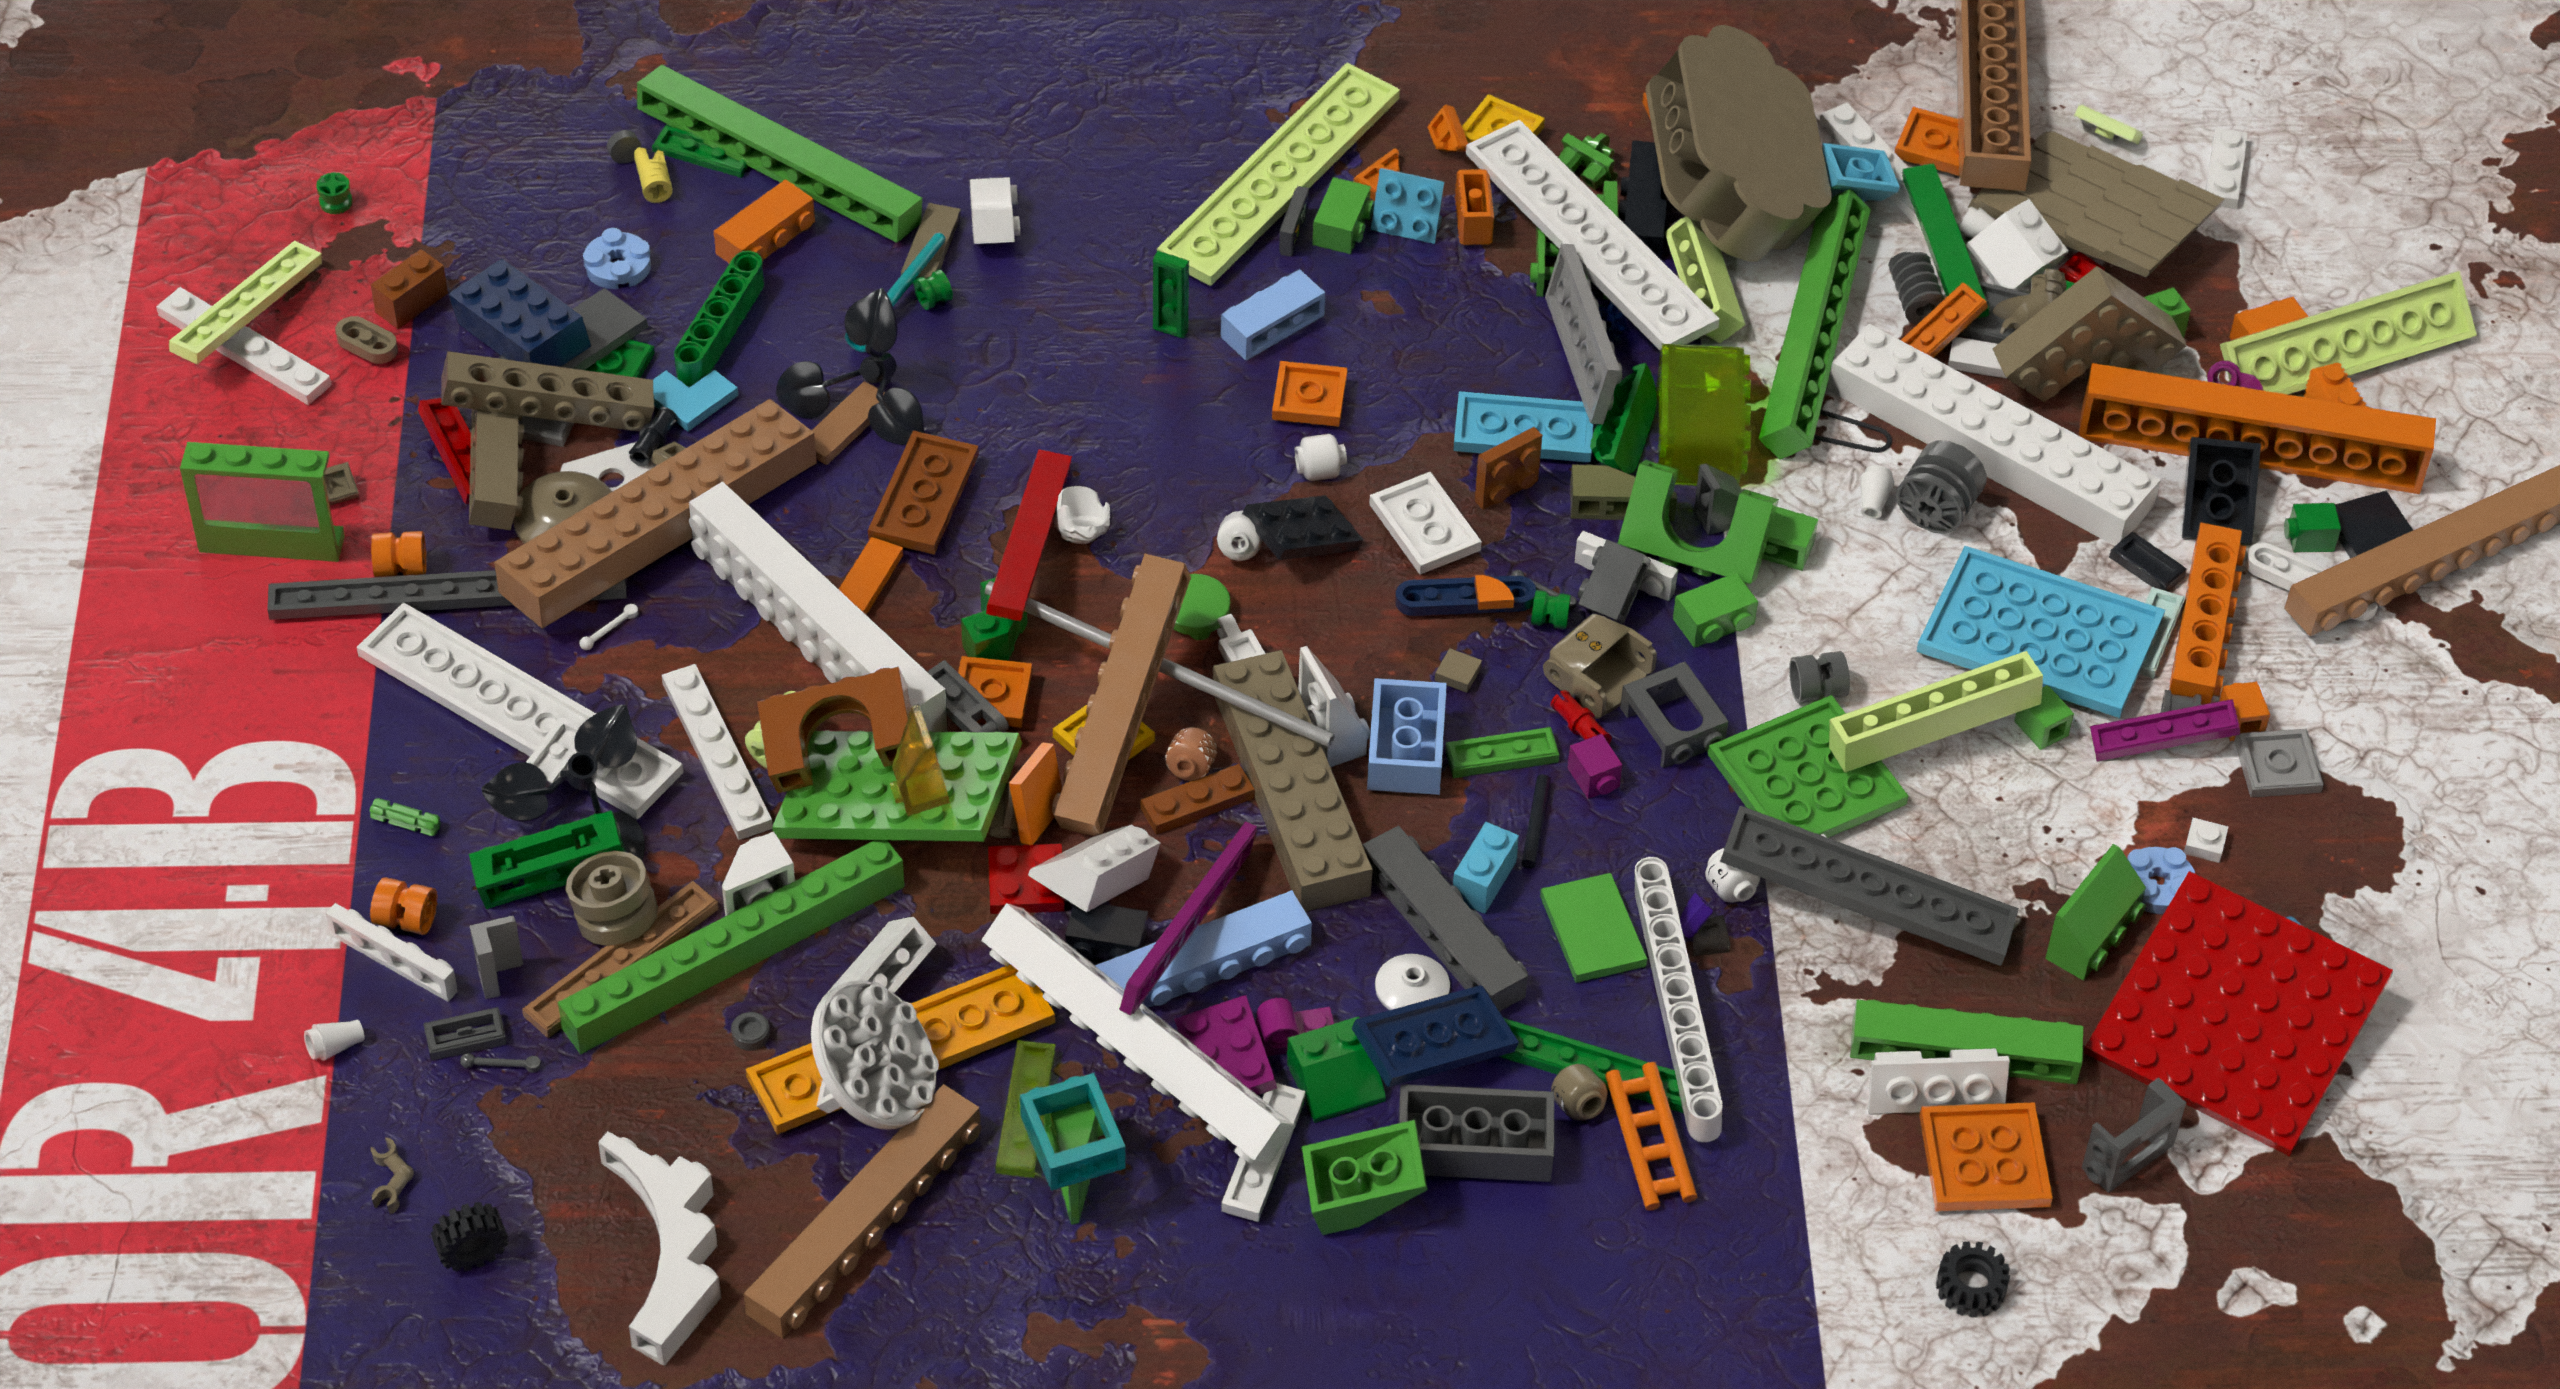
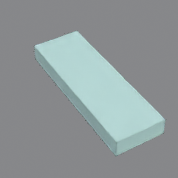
M2151 588L2145 603L2165 609V615L2140 671L2141 675L2154 679L2183 609L2186 597L2158 588Z

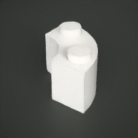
M1010 177L970 179L974 244L1014 242V236H1020L1019 216H1013L1012 205H1018L1017 185H1010Z

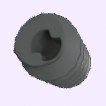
M1902 252L1890 259L1888 263L1889 271L1895 283L1902 308L1905 311L1906 319L1911 323L1919 324L1944 300V296L1941 294V287L1938 285V279L1934 274L1930 257L1923 252Z

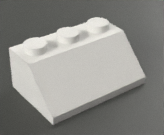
M1128 825L1087 839L1030 869L1028 876L1080 909L1088 912L1147 880L1160 842L1149 836L1144 829Z

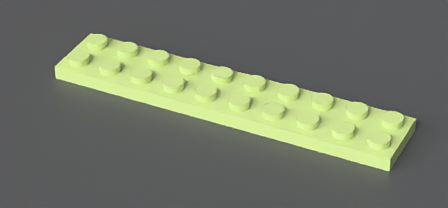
M1346 63L1157 248V251L1189 260V275L1212 286L1288 210L1295 188L1297 186L1310 188L1399 100L1400 89Z

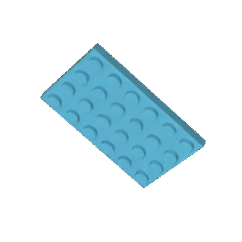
M1964 546L1918 641L1917 652L1973 670L2027 651L2043 674L2042 687L2048 685L2062 700L2120 718L2163 622L2165 609Z

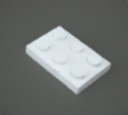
M1431 472L1370 495L1369 505L1420 575L1481 551L1482 541Z

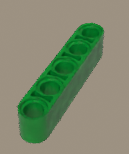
M742 251L733 257L675 348L676 377L686 386L691 387L712 371L764 287L762 259L759 254L753 251Z

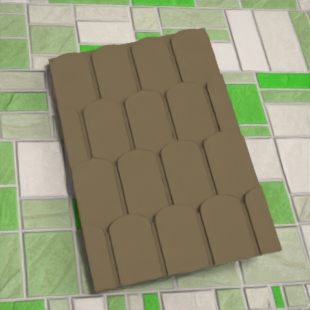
M2046 131L2031 145V164L2025 191L1982 188L1978 195L1971 200L1968 208L1973 207L1978 210L1980 207L1991 217L1997 219L2008 210L2030 199L2065 246L2147 277L2222 205L2224 198L2183 179L2177 181L2144 165H2134L2093 145L2087 147L2057 132Z

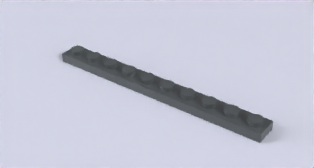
M493 570L271 583L268 586L267 611L269 620L391 613L402 603H406L418 611L509 606L513 604L498 592L496 571ZM626 579L589 601L627 599Z

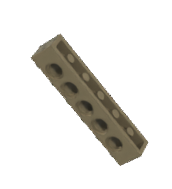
M447 351L441 376V405L640 432L644 425L650 423L653 414V380Z

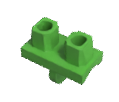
M1569 133L1562 139L1564 149L1558 158L1573 173L1580 164L1586 167L1581 178L1587 186L1596 190L1604 181H1615L1617 179L1618 173L1614 171L1615 161L1611 159L1615 151L1609 148L1610 137L1608 135L1600 133L1595 138L1587 135L1583 142Z

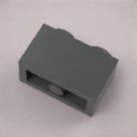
M1606 539L1604 546H1599L1593 556L1592 565L1595 567L1590 578H1585L1579 588L1578 598H1581L1579 605L1586 610L1623 625L1651 560L1644 554Z

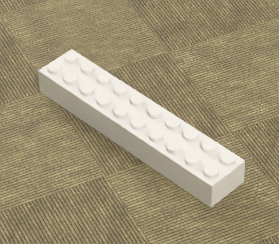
M1868 324L1832 362L1828 385L1830 392L1926 444L1939 440L1951 441L1964 446L1982 462L1987 477L2114 546L2134 531L2154 508L2160 485L2159 478L1871 324Z
M724 482L719 483L689 502L691 517L689 518V524L692 528L693 536L691 546L695 554L702 560L706 559L721 579H727L735 587L738 595L743 600L748 599L757 608L764 620H770L777 626L786 641H792L796 644L807 661L815 662L823 670L825 677L831 683L838 682L845 677H858L874 673L881 668L899 667L908 687L915 732H947L945 688Z

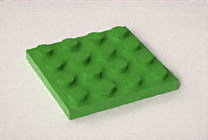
M1832 695L1709 745L1708 756L1748 809L1819 835L1824 834L1827 838L1905 806L1908 801V794L1882 760L1848 772L1843 771L1829 748L1830 719L1846 713Z

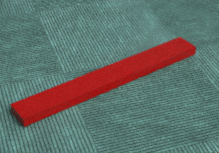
M1038 449L988 600L986 614L1016 621L1022 620L1055 517L1059 493L1064 489L1071 467L1072 456Z

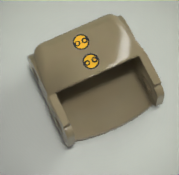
M1592 614L1551 649L1549 659L1543 664V671L1553 685L1559 688L1560 691H1569L1571 696L1583 708H1589L1594 713L1595 719H1598L1621 705L1623 685L1644 678L1655 670L1657 652L1652 647V642L1633 629L1604 616Z

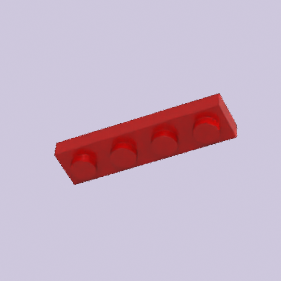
M441 398L420 400L418 412L464 503L469 504L471 432L458 407L441 405Z

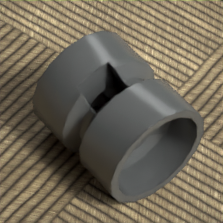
M1842 651L1822 653L1818 659H1815L1813 655L1797 656L1790 659V684L1797 703L1819 700L1821 694L1825 697L1832 695L1834 698L1848 696L1850 691V675L1847 660Z

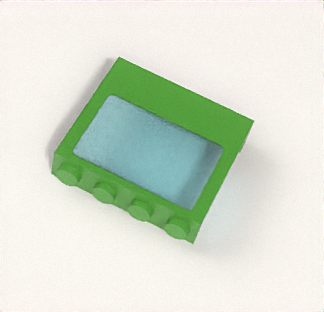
M187 442L180 471L199 552L338 562L345 533L343 526L333 525L324 476L330 457L329 451Z

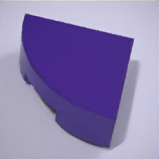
M1696 892L1688 901L1680 917L1682 932L1689 939L1694 936L1713 913L1706 900Z

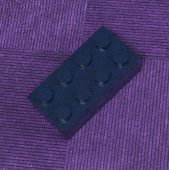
M503 259L490 265L487 269L448 294L458 324L507 360L561 367L591 347L582 316Z

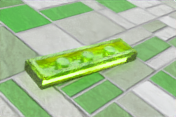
M1017 1041L995 1166L996 1174L1034 1178L1037 1155L1021 1119L1020 1095L1028 1093L1037 1087L1050 1086L1055 1057V1044ZM1044 1115L1039 1116L1042 1124L1044 1122Z

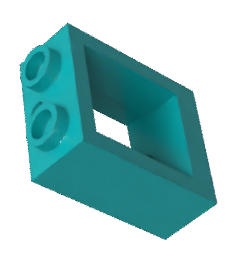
M1094 1073L1085 1076H1074L1065 1082L1048 1087H1037L1028 1093L1020 1095L1021 1119L1051 1191L1125 1169V1144ZM1090 1101L1105 1139L1054 1153L1039 1116Z

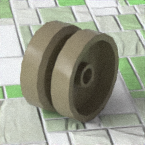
M611 851L594 855L577 865L567 878L566 893L574 910L576 922L582 936L592 943L605 946L624 944L638 938L649 930L657 918L658 904L650 886L646 868L642 860L632 853Z

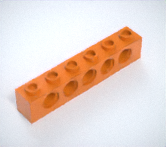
M2200 523L2195 542L2169 690L2175 695L2194 697L2195 694L2201 695V705L2211 703L2213 696L2220 697L2224 676L2217 675L2218 669H2225L2228 650L2222 649V644H2229L2233 623L2226 621L2227 617L2233 618L2237 597L2231 596L2232 591L2238 592L2242 574L2241 571H2236V565L2242 566L2246 546L2240 545L2241 530Z

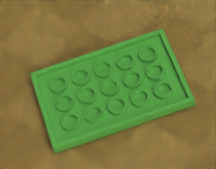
M814 731L808 744L813 785L787 791L773 823L772 830L781 839L984 841L1021 748L1020 734L964 731L915 732L919 759L884 767L875 750L873 732Z

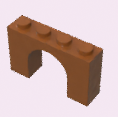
M899 667L881 668L874 673L858 677H845L838 682L822 686L813 685L802 691L786 695L777 694L769 699L757 702L768 776L777 793L813 785L808 755L810 737L823 721L842 713L859 714L871 721L875 750L884 767L919 759L908 687Z

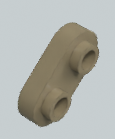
M350 316L342 319L336 325L335 332L338 344L342 348L372 363H387L393 360L398 353L395 335L364 318Z

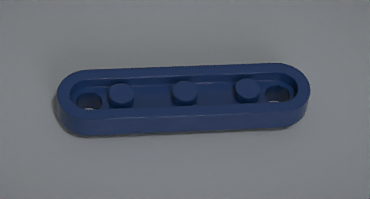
M1524 576L1493 577L1510 589L1514 597V608L1478 610L1474 584L1475 577L1408 580L1397 587L1395 604L1401 613L1409 616L1520 612L1528 610L1533 606L1536 586L1532 580Z

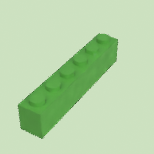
M1856 999L1852 1020L1850 1058L1875 1060L1876 1052L1920 1051L1922 1059L1950 1058V1050L1996 1049L1998 1056L2009 1057L2008 1077L2077 1085L2082 1066L2083 1026L2072 1025L2067 1022L2038 1021L2026 1017L2012 1018L1995 1016L1990 1013L1978 1014L1956 1011L1954 1009L1919 1007L1914 1004L1901 1005L1884 1003L1878 1000Z

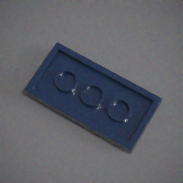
M1482 985L1355 1020L1352 1026L1354 1034L1387 1087L1515 1052L1519 1043Z

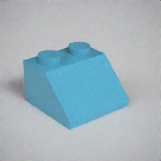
M1823 143L1822 150L1832 197L1851 188L1863 202L1868 200L1881 202L1898 193L1900 186L1885 151Z

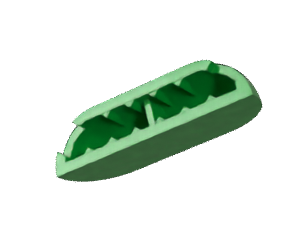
M1647 363L1632 367L1634 373L1628 375L1619 384H1616L1613 393V407L1610 411H1607L1604 424H1596L1590 443V448L1601 465L1612 467L1627 474L1634 472L1638 466L1656 411V388Z

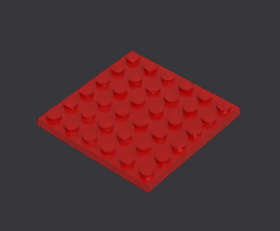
M2189 871L2087 1042L2084 1054L2146 1085H2149L2159 1077L2186 1102V1105L2290 1157L2389 983L2393 970Z

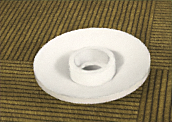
M1403 954L1388 960L1382 965L1376 975L1375 990L1380 1002L1387 1009L1392 1010L1449 994L1450 980L1445 969L1432 958L1419 954Z

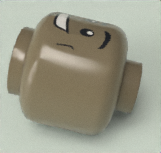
M1574 1064L1564 1068L1555 1077L1551 1086V1092H1554V1102L1572 1120L1582 1121L1596 1117L1603 1110L1607 1100L1608 1091L1605 1083L1591 1068L1584 1064Z

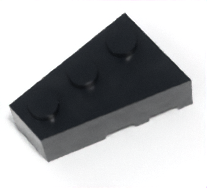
M1632 140L1628 177L1622 176L1620 196L1626 197V200H1620L1618 218L1624 220V224L1661 260L1667 197L1662 187L1655 142Z

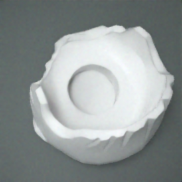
M1084 486L1067 487L1059 493L1054 524L1061 533L1062 538L1066 541L1076 544L1090 543L1100 535L1105 534L1109 528V503L1105 502L1103 507L1097 492L1091 488Z

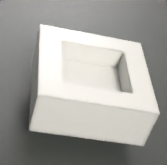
M2193 818L2184 853L2219 863L2228 826Z

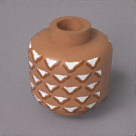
M1192 727L1182 729L1174 736L1165 755L1166 764L1170 772L1176 777L1185 781L1196 780L1204 777L1209 772L1217 755V746L1213 737L1202 729Z

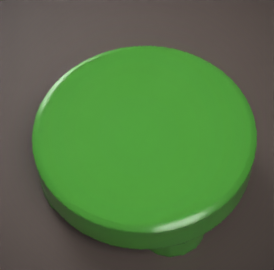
M1190 574L1191 580L1174 630L1188 634L1195 640H1204L1210 636L1211 632L1221 627L1218 618L1230 614V595L1226 587L1217 579L1203 574Z

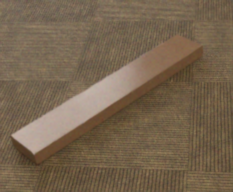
M692 881L658 907L657 918L649 930L638 938L624 944L605 946L522 1009L523 1017L547 1038H550L562 1029L558 1008L559 1001L678 941L719 910L718 902Z

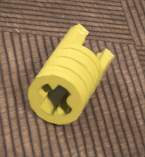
M639 147L634 150V158L645 199L649 202L660 203L670 198L673 189L663 151L657 150L654 153L653 159L649 160L645 148Z

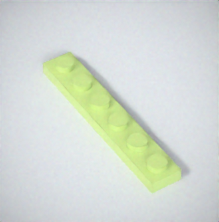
M293 241L170 339L169 351L195 364H199L322 264V253Z

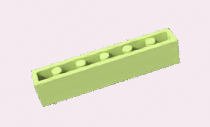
M2027 651L1830 719L1829 748L1844 772L1863 767L2040 705L2043 674Z

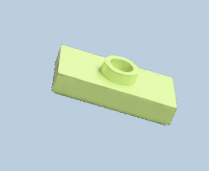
M2079 105L2074 116L2096 125L2095 133L2113 140L2116 134L2139 145L2143 136L2141 131L2083 105Z

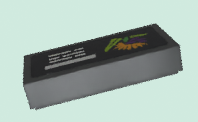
M1301 186L1295 188L1280 229V255L1292 257L1308 213L1309 188Z

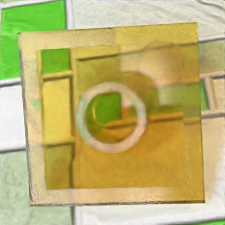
M919 704L912 705L892 765L896 781L889 783L895 803L903 802L907 816L950 803L935 748Z

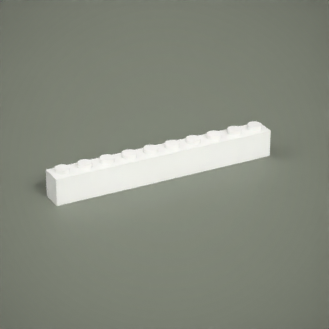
M1006 903L981 940L992 949L989 954L995 960L1005 966H1008L1010 963L1018 970L1016 976L1021 981L1031 987L1037 985L1045 991L1042 997L1047 1002L1059 1009L1065 1007L1072 1014L1069 1019L1086 1031L1091 1028L1099 1035L1096 1039L1099 1044L1114 1053L1118 1050L1126 1057L1123 1062L1129 1068L1139 1074L1145 1072L1153 1078L1151 1085L1156 1090L1168 1097L1173 1094L1181 1101L1178 1106L1182 1111L1195 1119L1200 1116L1209 1123L1206 1129L1222 1141L1228 1139L1237 1147L1234 1152L1242 1159L1251 1164L1255 1161L1271 1163L1295 1128L1293 1123L1144 1004H1141L1131 1016L1119 1011L1125 989L1026 910Z

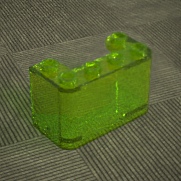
M1661 343L1656 382V395L1659 396L1658 464L1679 470L1675 485L1697 486L1699 467L1702 464H1708L1733 476L1738 484L1740 474H1747L1748 454H1743V452L1750 451L1751 431L1745 430V426L1750 425L1751 405H1745V400L1750 399L1751 381L1744 378V375H1749L1750 355H1745L1744 348Z

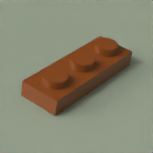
M1236 764L1141 799L1140 809L1157 835L1254 799L1255 789L1240 764Z

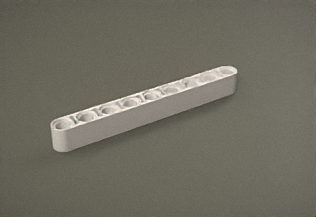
M1646 857L1638 861L1635 866V898L1688 1132L1697 1141L1710 1142L1718 1138L1722 1132V1100L1668 867L1659 858Z

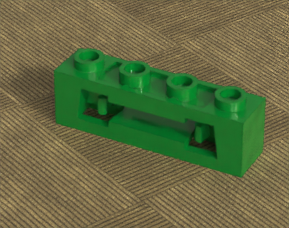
M612 810L604 813L593 814L568 824L557 825L552 829L521 836L516 840L486 847L480 851L470 853L469 858L476 888L485 908L489 909L566 885L567 878L573 869L581 863V860L603 852H625L620 829ZM524 878V886L502 892L501 885L510 882L516 885L519 883V879Z

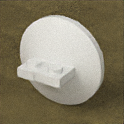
M861 980L846 982L832 989L821 999L815 1010L811 1027L813 1054L823 1079L817 1107L827 1114L843 1107L857 1120L878 1129H897L917 1120L925 1108L915 1116L914 1114L921 1107L932 1101L936 1084V1071L939 1068V1063L933 1054L927 1034L918 1020L916 1010L912 1004L903 1002L897 995L880 983Z

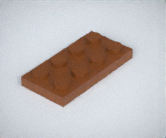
M913 431L868 528V539L874 537L904 548L935 555L979 456V446Z

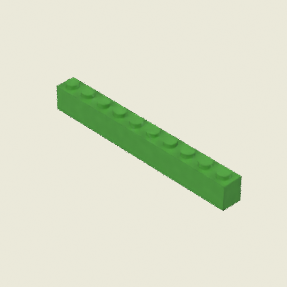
M664 65L659 66L637 83V109L672 127L688 131L704 139L703 143L712 148L719 147L723 149L726 155L738 161H741V159L745 160L747 166L780 183L785 179L814 198L815 201L896 243L921 223L922 197Z
M1851 188L1831 197L1830 203L1815 219L1759 435V440L1780 460L1811 447L1871 211Z
M874 840L559 1001L558 1008L562 1030L579 1054H582L904 888L903 860L887 840Z

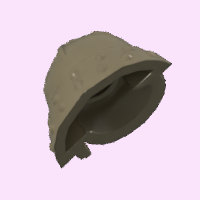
M2045 269L2044 274L2032 277L2031 292L2028 295L2009 298L1997 304L1993 308V314L2005 320L2001 326L2000 333L2003 335L2009 328L2018 329L2065 292L2067 286L2064 273L2059 270Z

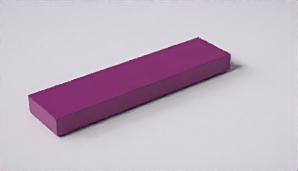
M2233 699L2090 726L2097 762L2240 735Z

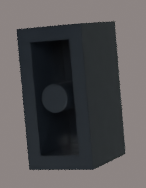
M1073 904L1065 934V942L1088 961L1106 962L1145 947L1148 935V911L1101 904L1085 912Z

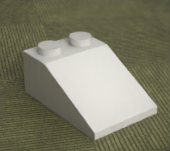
M1307 646L1301 647L1298 690L1312 724L1335 734L1334 741L1330 747L1321 744L1330 767L1365 756L1367 739H1370V730L1364 718L1359 719L1355 712L1352 696L1348 692L1344 693L1336 678Z

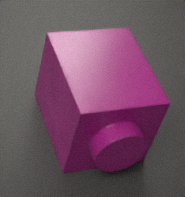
M1602 734L1570 745L1567 768L1587 799L1600 794H1608L1620 787L1622 763Z

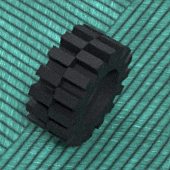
M475 1202L471 1208L468 1203L461 1205L462 1210L456 1211L453 1208L449 1210L450 1216L442 1215L438 1218L440 1223H434L431 1237L440 1262L445 1268L449 1269L452 1267L453 1271H459L463 1266L465 1271L472 1270V1265L477 1264L478 1268L485 1266L484 1261L493 1262L496 1259L495 1254L501 1255L505 1251L503 1246H508V1235L496 1207L493 1208L489 1203L482 1206L481 1202Z
M1970 1241L1963 1242L1961 1249L1955 1244L1951 1247L1950 1253L1948 1251L1944 1253L1940 1262L1936 1280V1289H1939L1938 1296L1940 1300L1947 1298L1945 1306L1948 1309L1956 1305V1314L1963 1316L1964 1310H1969V1317L1972 1318L1977 1317L1979 1310L1983 1317L1990 1314L1991 1308L1994 1311L1999 1309L2000 1303L2004 1302L2010 1281L2009 1264H2004L2005 1257L2002 1253L1996 1257L1994 1256L1996 1248L1991 1245L1987 1251L1983 1250V1242L1977 1241L1975 1248L1971 1247ZM1964 1271H1974L1983 1275L1987 1279L1988 1284L1983 1287H1970L1961 1282L1958 1275Z

